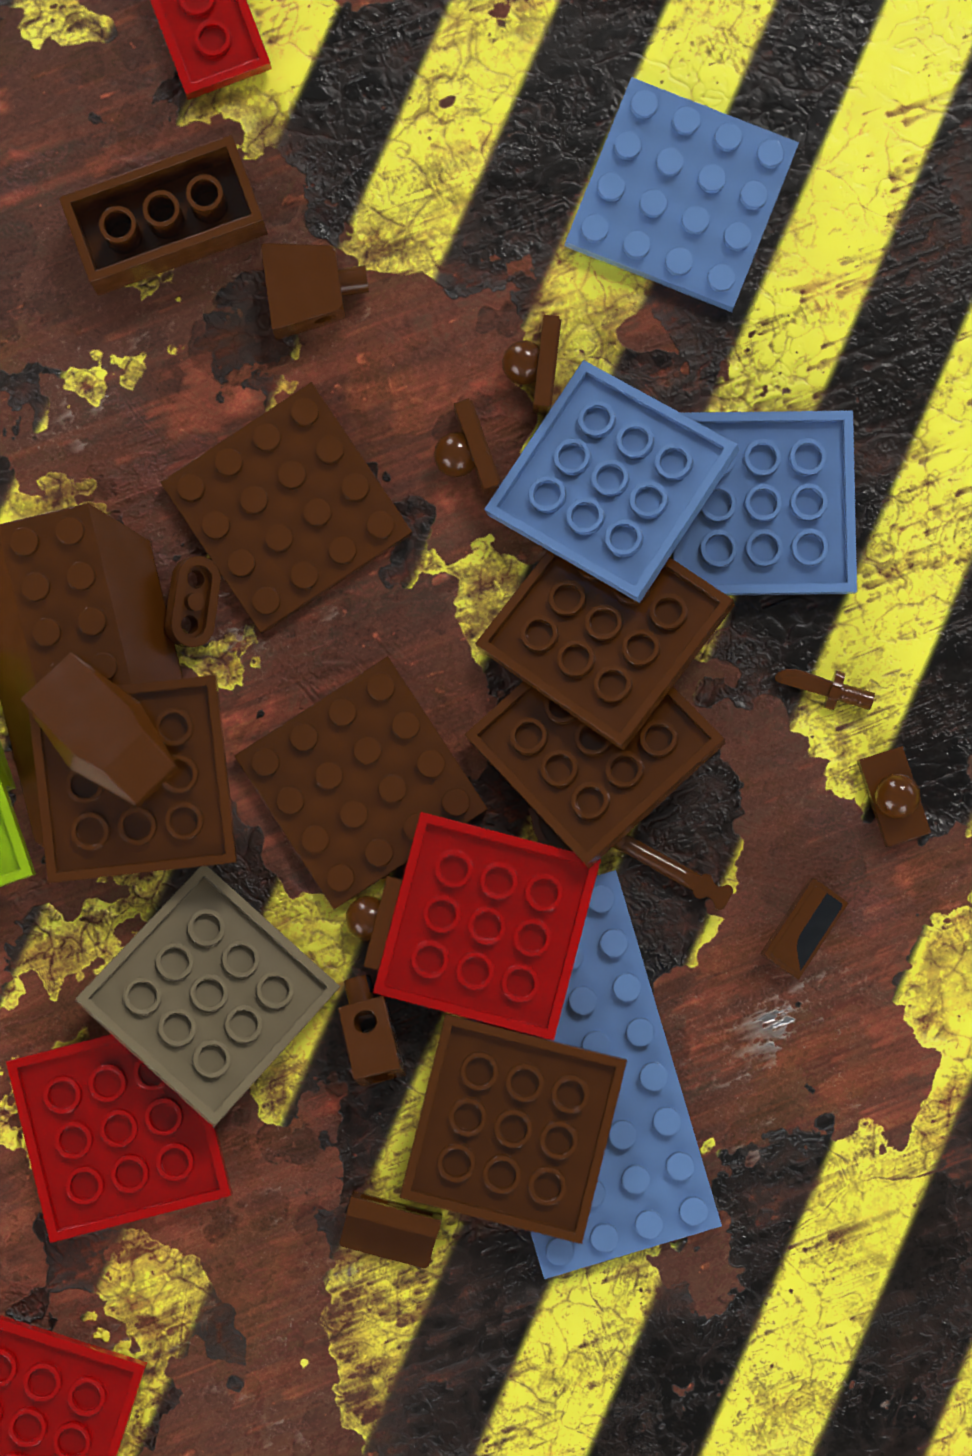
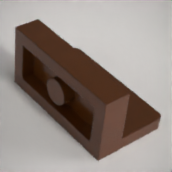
M353 1190L340 1238V1245L352 1250L425 1269L430 1263L435 1240L437 1239L442 1221V1214Z

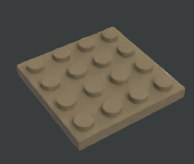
M200 866L77 996L75 1002L207 1122L215 1127L340 988V985L208 866Z

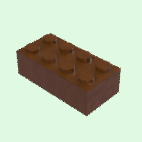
M232 135L59 197L89 282L98 296L268 234Z

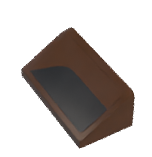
M809 878L760 955L799 980L847 907L848 902L815 878Z

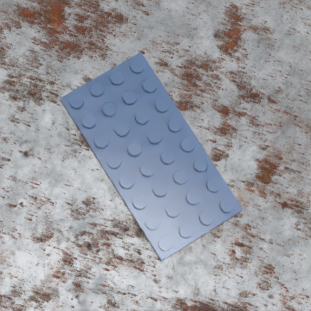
M613 870L597 875L554 1041L627 1059V1064L582 1244L530 1231L544 1279L722 1226L617 872Z

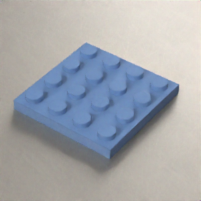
M631 77L565 241V247L732 312L799 142Z
M583 360L484 510L488 516L640 603L739 452L738 444Z
M853 411L682 413L737 443L739 452L673 551L672 559L726 595L855 594L857 592Z

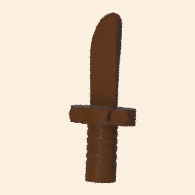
M785 669L775 675V680L779 683L826 696L824 708L834 710L837 701L870 710L875 697L873 692L844 684L846 673L835 670L832 680L799 669Z

